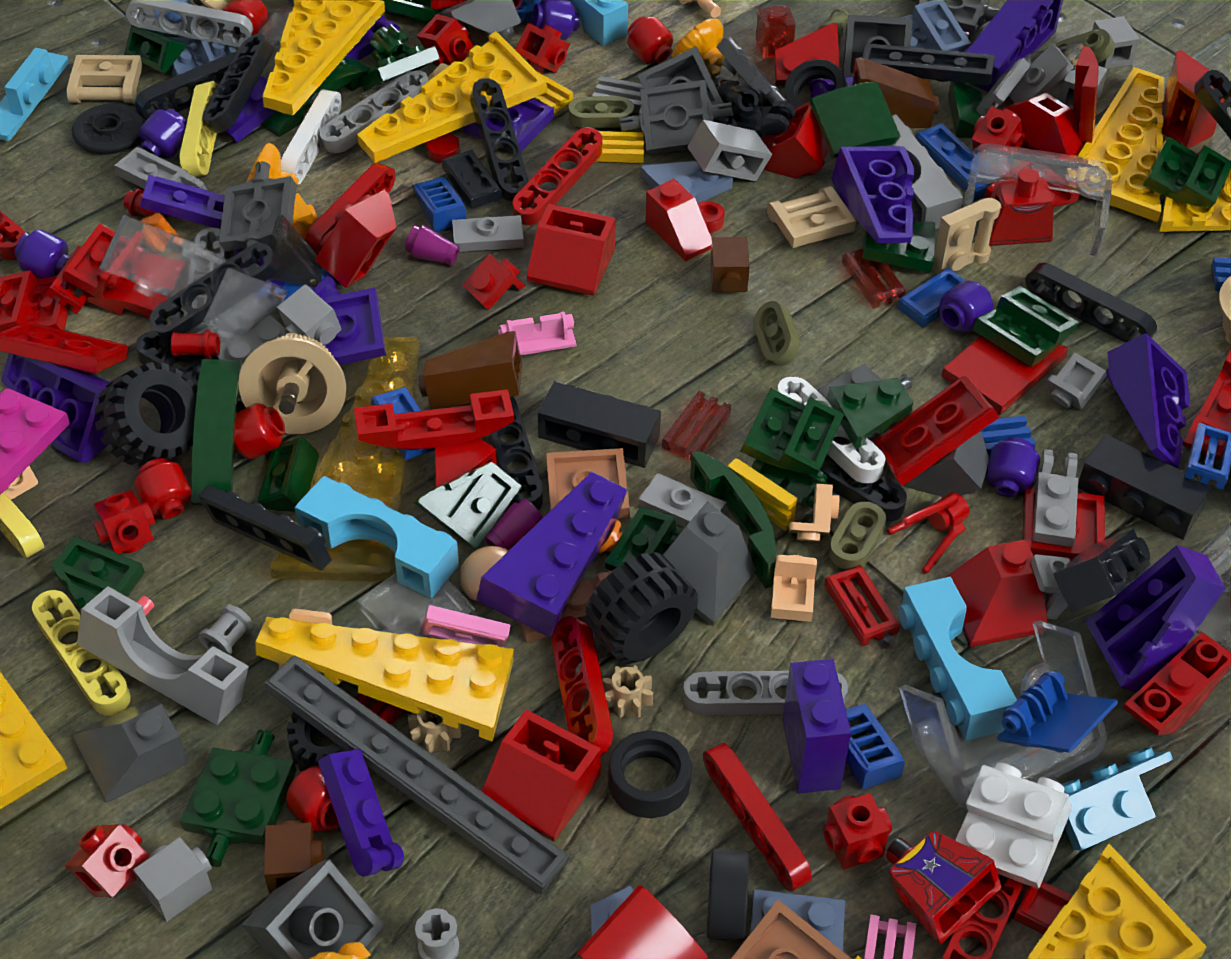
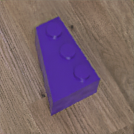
M1176 545L1086 620L1091 633L1121 688L1138 692L1181 652L1225 590V585L1207 555Z

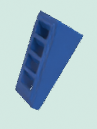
M445 177L412 185L413 191L433 231L440 232L453 228L452 220L466 219V207Z
M862 704L847 709L848 722L857 719L862 721V723L850 727L851 735L866 730L868 732V735L856 739L850 737L846 758L861 789L863 790L900 778L905 761L868 706ZM870 743L875 745L862 751L859 748ZM876 755H880L881 759L872 762H869L867 760V758Z

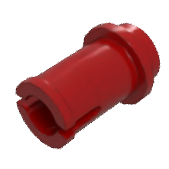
M136 189L135 191L129 190L127 192L123 206L130 215L136 216L140 214L151 217L159 213L140 207L144 193L143 190Z
M206 330L205 333L173 332L171 351L173 356L205 355L206 359H212L213 356H219L220 335L213 333L212 330Z

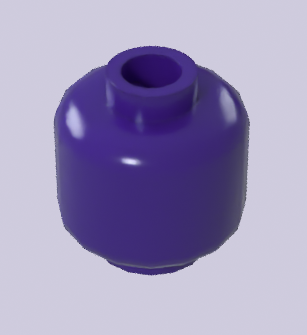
M541 0L539 4L534 5L532 25L543 29L544 25L547 24L562 32L560 39L563 41L567 40L571 36L572 31H577L579 27V13L575 12L574 5L569 0Z
M168 108L166 111L163 109L155 110L139 129V136L143 142L141 144L142 149L158 157L173 158L181 149L187 121L173 109Z
M42 229L23 234L17 243L14 253L18 259L19 268L23 271L31 270L34 276L39 279L57 276L70 258L68 256L67 242Z
M965 280L958 283L941 297L939 303L940 318L947 328L956 332L968 333L973 331L976 319L993 310L990 292L976 281Z
M1008 437L992 447L985 478L991 486L995 487L994 490L999 495L1016 497L1017 494H1022L1026 489H1031L1035 485L1040 466V455L1029 441L1018 437Z

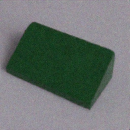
M131 25L124 55H140L142 64L166 73L184 51L187 44L158 31Z
M950 81L948 99L956 137H973L975 124L981 117L976 111L977 106L982 101L981 92L963 82Z
M304 437L282 443L271 452L257 503L261 504L265 509L295 512V506L310 491L319 453Z

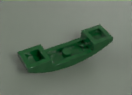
M344 58L294 115L277 111L261 125L276 136L281 137L302 123L304 120L303 111L312 106L322 89L336 91L344 86L353 92L362 86L359 79L368 74L366 69L368 67L355 58Z
M202 359L193 433L192 505L204 506L198 495L208 485L222 491L230 490L233 492L235 419L237 398H239L240 394L238 381L242 364L241 360Z
M693 452L691 454L690 479L698 491L726 502L727 508L748 537L747 548L756 568L754 573L765 589L772 587L776 563V543L773 528L764 507L750 487L730 468L703 452Z

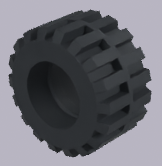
M152 362L145 363L140 367L137 366L111 380L105 385L107 388L100 392L97 399L102 403L95 406L94 413L100 416V420L95 422L97 431L102 430L105 435L100 438L104 446L110 444L113 447L110 453L116 458L124 455L125 463L133 465L138 462L139 467L155 459L163 458L170 460L188 451V447L193 446L197 393H194L191 388L195 385L191 379H182L183 372L177 368L169 371L168 364L160 363L155 366ZM140 397L148 400L157 409L161 420L159 433L150 429L142 420L139 412Z
M656 552L651 554L644 553L636 558L627 560L602 580L589 598L590 602L586 605V616L584 618L588 627L616 660L624 664L627 662L633 664L641 660L644 661L659 653L684 631L696 612L698 594L664 555Z

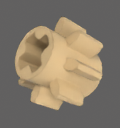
M636 665L622 668L616 666L612 679L603 678L602 680L608 708L612 707L619 719L623 716H636L639 718L641 717L643 705L652 706L653 692L651 691L652 677H643Z
M425 711L417 715H408L409 729L412 730L410 732L411 740L417 745L421 743L429 754L442 750L450 751L452 738H461L462 736L461 725L458 729L443 724V717Z

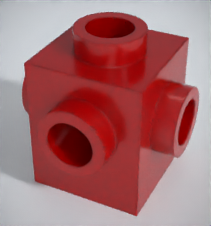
M436 14L417 35L425 49L436 47L440 59L433 62L436 66H439L441 63L450 65L454 61L462 62L469 54V50L474 47L468 38L469 33L467 29L456 18Z
M528 23L515 50L521 56L527 58V62L536 71L543 73L544 69L547 68L557 73L567 57V50L570 44L560 39L562 32L547 24L544 25L543 29H540Z
M991 106L986 116H981L975 124L974 135L971 139L973 152L1003 167L1012 151L1017 152L1024 140L1025 134L1022 132V123L1018 115L1011 110H999Z
M132 490L111 495L93 504L99 519L93 522L100 543L102 545L109 543L115 553H133L143 548L145 543L154 540L149 527L156 524L152 511L147 502L140 504Z
M871 793L859 797L846 796L836 801L829 807L827 822L823 826L826 844L830 851L835 853L843 870L884 857L888 836L892 831L888 813L883 807L878 808Z
M125 824L96 825L83 835L78 842L81 848L64 866L94 897L113 898L120 889L128 888L137 880L133 869L146 861L150 855L140 846L142 843L141 837Z

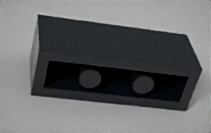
M556 381L553 382L538 411V438L583 451L623 448L624 462L642 468L646 467L660 437V410Z
M1104 434L1084 462L1078 482V488L1089 494L1104 496V501L1184 540L1203 511L1212 485L1200 483V479L1194 476L1192 480L1185 478V472L1107 434Z
M1134 528L1089 546L1053 574L1070 611H1076L1117 595L1151 565L1149 562L1150 551L1146 542L1141 537H1137Z

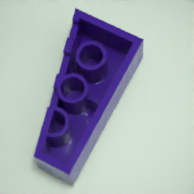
M1007 0L971 47L964 51L967 53L995 55L991 84L974 86L989 92L1000 76L1018 59L1024 58L1027 61L1056 32L1063 0Z
M590 472L481 577L476 601L550 638L620 514L628 489L594 472Z

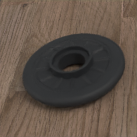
M119 103L102 104L84 111L77 117L72 126V136L74 141L85 150L95 153L117 152L132 146L140 139L139 129L145 120L140 112L131 106ZM107 126H116L113 129L101 130Z

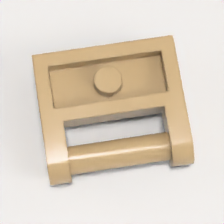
M76 55L67 85L68 102L81 103V100H123L125 104H135L136 90L142 70L140 55ZM94 86H120V87H94Z
M832 186L821 188L819 193L782 203L777 200L767 204V214L770 221L777 224L792 248L855 231V218Z
M984 198L941 217L932 267L936 274L947 268L952 271H958L970 263L983 264L989 260L991 253L989 242L994 219L998 218L1001 204L998 200ZM980 220L975 243L972 244L976 222Z

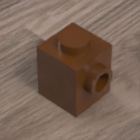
M712 237L710 255L712 292H747L750 268L747 237Z
M289 820L281 822L279 825L265 826L264 877L270 895L275 889L324 860L322 839L314 838L311 822L301 823Z

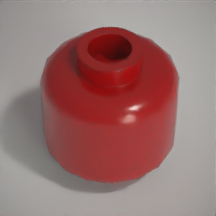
M231 0L222 10L241 14L250 19L253 24L252 35L258 34L267 24L269 17L267 8L261 0ZM234 27L235 33L241 34L240 28Z
M639 17L628 28L627 45L644 64L655 61L661 63L670 56L674 37L657 17Z
M255 403L237 412L234 453L239 452L247 459H256L277 449L282 443L283 434L286 430L279 412L275 408L267 407L261 403Z
M160 458L151 460L141 466L133 484L140 503L147 502L155 517L162 516L163 519H171L182 514L185 510L184 506L191 499L192 491L180 465Z
M320 766L310 767L299 773L290 784L286 795V803L290 812L301 823L311 822L313 831L317 833L327 832L339 827L340 825Z

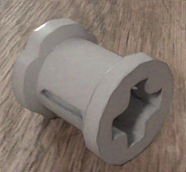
M226 604L220 611L221 616L210 629H203L198 637L207 651L214 646L231 655L234 644L243 634H249L253 630L254 625L251 618L243 610L231 604Z
M438 908L427 910L416 921L415 933L419 941L418 952L421 959H456L458 956L460 945L457 937L456 919L446 910ZM441 936V939L434 940V937Z

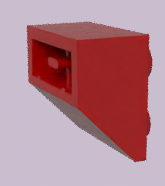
M1179 50L1176 52L1164 93L1162 133L1185 147L1191 148L1212 137L1217 122L1197 98L1194 91V85L1198 79L1210 70L1184 51Z
M385 190L373 196L368 194L353 206L350 204L344 206L335 217L336 226L320 242L322 249L315 261L345 288L366 277L396 229L390 195Z
M548 204L537 226L527 272V281L594 296L615 250L616 218Z
M526 709L502 740L482 792L537 833L555 842L601 776V748Z

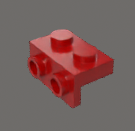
M99 223L64 269L62 279L101 300L109 288L115 290L118 287L125 273L122 271L126 265L132 267L138 259L142 250L141 247L137 246L141 233L134 229L130 236L126 238Z

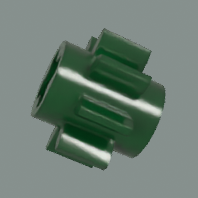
M389 25L388 28H380L373 34L369 43L375 49L371 56L377 62L391 56L395 58L410 49L405 44L409 37L401 29L397 30L392 25Z

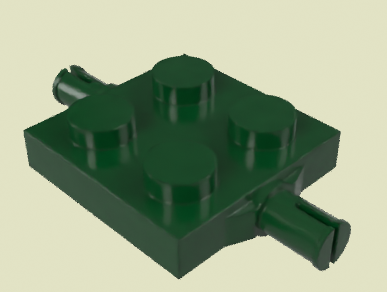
M262 729L257 731L250 751L238 752L213 747L182 815L180 823L184 831L205 834L212 839L205 854L211 866L215 864L216 867H220L222 865L229 844L249 842L265 845V826L276 824L286 799L288 788L295 777L297 769L294 761L267 756L272 741L275 739V736L265 730V733Z

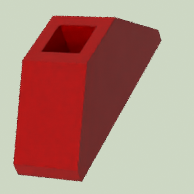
M1047 93L999 109H1008L1017 114L1021 119L1022 132L1025 134V144L1048 155L1057 165L1072 166L1084 147V143L1079 139V128L1073 109Z
M1201 632L1124 704L1123 709L1158 736L1174 734L1200 709L1231 668V652Z

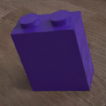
M834 659L790 663L782 722L797 793L840 789L851 730Z

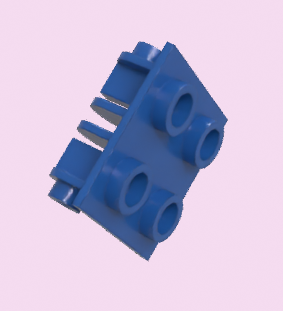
M1058 671L1045 672L1034 683V686H1030L1010 708L1004 711L1002 726L1005 730L997 737V740L999 742L1018 744L1023 747L1030 746L1054 750L1060 753H1070L1118 703L1115 699L1066 693L1063 675Z

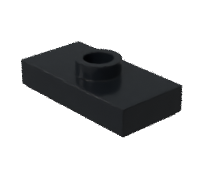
M473 150L442 160V169L471 209L502 198L501 188Z

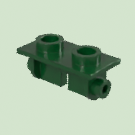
M757 459L751 467L780 487L786 479L790 481L785 490L797 497V503L805 509L809 507L814 508L816 484H827V476L821 470L817 475L805 474L779 468Z

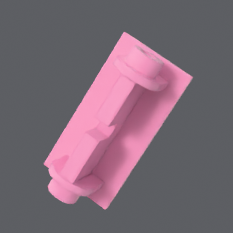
M564 311L558 314L540 316V323L534 324L533 318L514 321L506 320V324L500 325L498 330L499 335L510 331L516 332L521 355L577 346L572 330L574 328L572 314L565 315Z

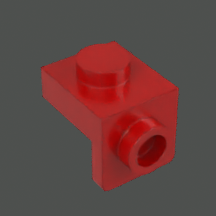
M490 253L462 284L488 310L492 308L512 284L519 290H522L526 285L517 278L521 271L511 262L504 258L500 263Z

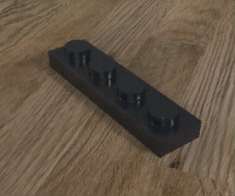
M866 43L862 58L922 79L937 80L939 82H963L971 85H990L995 64V55Z
M208 485L198 495L212 520L224 527L320 571H323L332 561L324 545L326 543L324 536L312 526H307L306 528L300 526L285 514H273L255 501L249 503L240 499L230 490L222 491Z

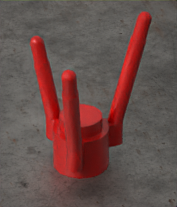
M950 492L932 505L903 518L902 521L889 527L887 533L892 535L926 518L929 519V522L935 529L939 531L948 530V534L922 568V572L928 574L954 539L966 530L962 522L969 517L970 509L966 500L961 495Z

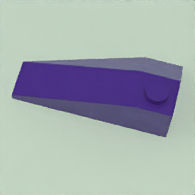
M840 147L831 179L838 196L877 243H911L913 237L912 199L914 188H912V180L914 177V166L905 147Z
M1145 333L1107 352L1109 368L1106 370L1107 377L1111 385L1116 389L1150 451L1161 461L1179 468L1183 439L1179 429L1186 427L1187 421L1182 414V410L1189 407L1190 402L1187 372Z
M11 353L8 354L1 378L4 385L11 390L67 413L70 424L52 442L57 450L80 462L87 463L110 445L104 446L100 438L105 435L102 430L97 431L95 422L100 420V416L94 414L95 406L102 403L97 398L100 392L107 388L105 385L109 381L78 369Z

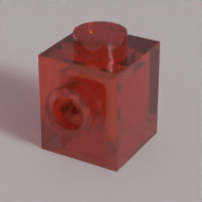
M789 5L758 8L756 42L762 58L774 57L775 50L794 42L796 23Z

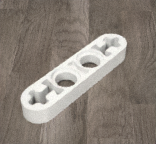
M325 89L319 92L282 156L281 169L288 174H296V177L299 179L298 185L305 178L323 145L320 137L322 126L340 114L342 100L339 92Z
M787 377L778 384V392L804 405L809 397H812L831 407L830 403L802 378ZM840 423L835 437H844L850 440ZM867 437L865 444L858 448H854L852 443L841 445L832 441L827 454L853 479L861 483H873L881 478L885 464V455Z

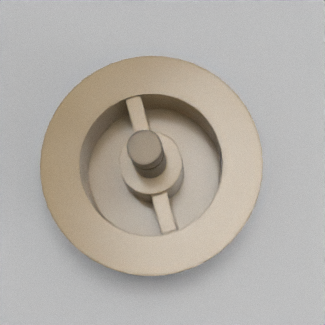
M287 333L284 336L277 337V339L258 346L245 359L239 374V392L245 407L261 403L267 407L275 408L284 421L285 433L306 434L324 428L338 416L346 398V380L340 365L331 355V352L328 351V348H325V345L319 343L318 340H314V338H310V336L306 337L301 334Z

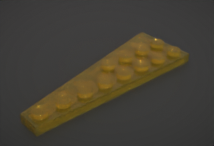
M384 337L387 356L372 358L368 366L369 372L362 386H358L354 394L355 401L349 413L344 414L341 420L342 427L336 439H332L312 479V488L323 476H326L338 483H346L354 491L369 498H376L387 507L400 513L406 460H404L397 448L382 447L359 441L354 408L371 406L372 397L403 387L407 388L414 399L421 348L420 338ZM358 539L347 541L332 549L325 546L332 561L323 571L281 552L276 561L272 560L270 566L272 579L391 582L394 552L380 542Z

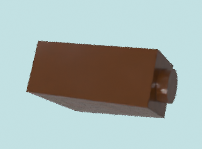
M865 58L855 59L852 85L877 81L892 116L897 115L904 125L909 128H931L933 114L938 113L939 99L937 94H933L930 81Z
M506 332L426 360L424 372L418 376V382L422 397L428 396L431 410L470 404V394L508 390L510 397L519 396L522 359L516 332Z

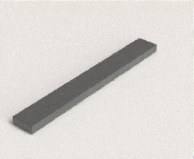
M293 655L265 682L266 692L346 751L361 749L365 763L370 769L540 895L567 864L568 854L297 656Z

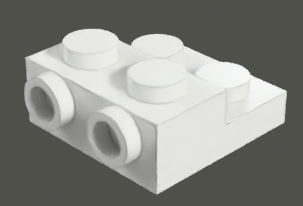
M999 762L995 768L983 765L966 802L968 813L955 841L992 858L998 874L1039 889L1072 810L1069 794L1064 793L1065 788L1060 783L1049 778L1040 777L1037 783L1021 778L1022 773L1009 764Z

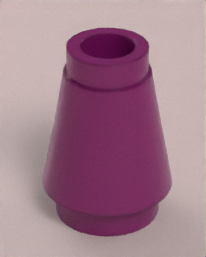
M414 225L405 244V251L411 253L412 258L451 266L455 263L460 250V246L455 245L425 225L422 227Z
M523 499L520 503L513 502L485 537V541L488 546L502 547L510 550L519 542L518 539L524 537L543 517L528 500Z

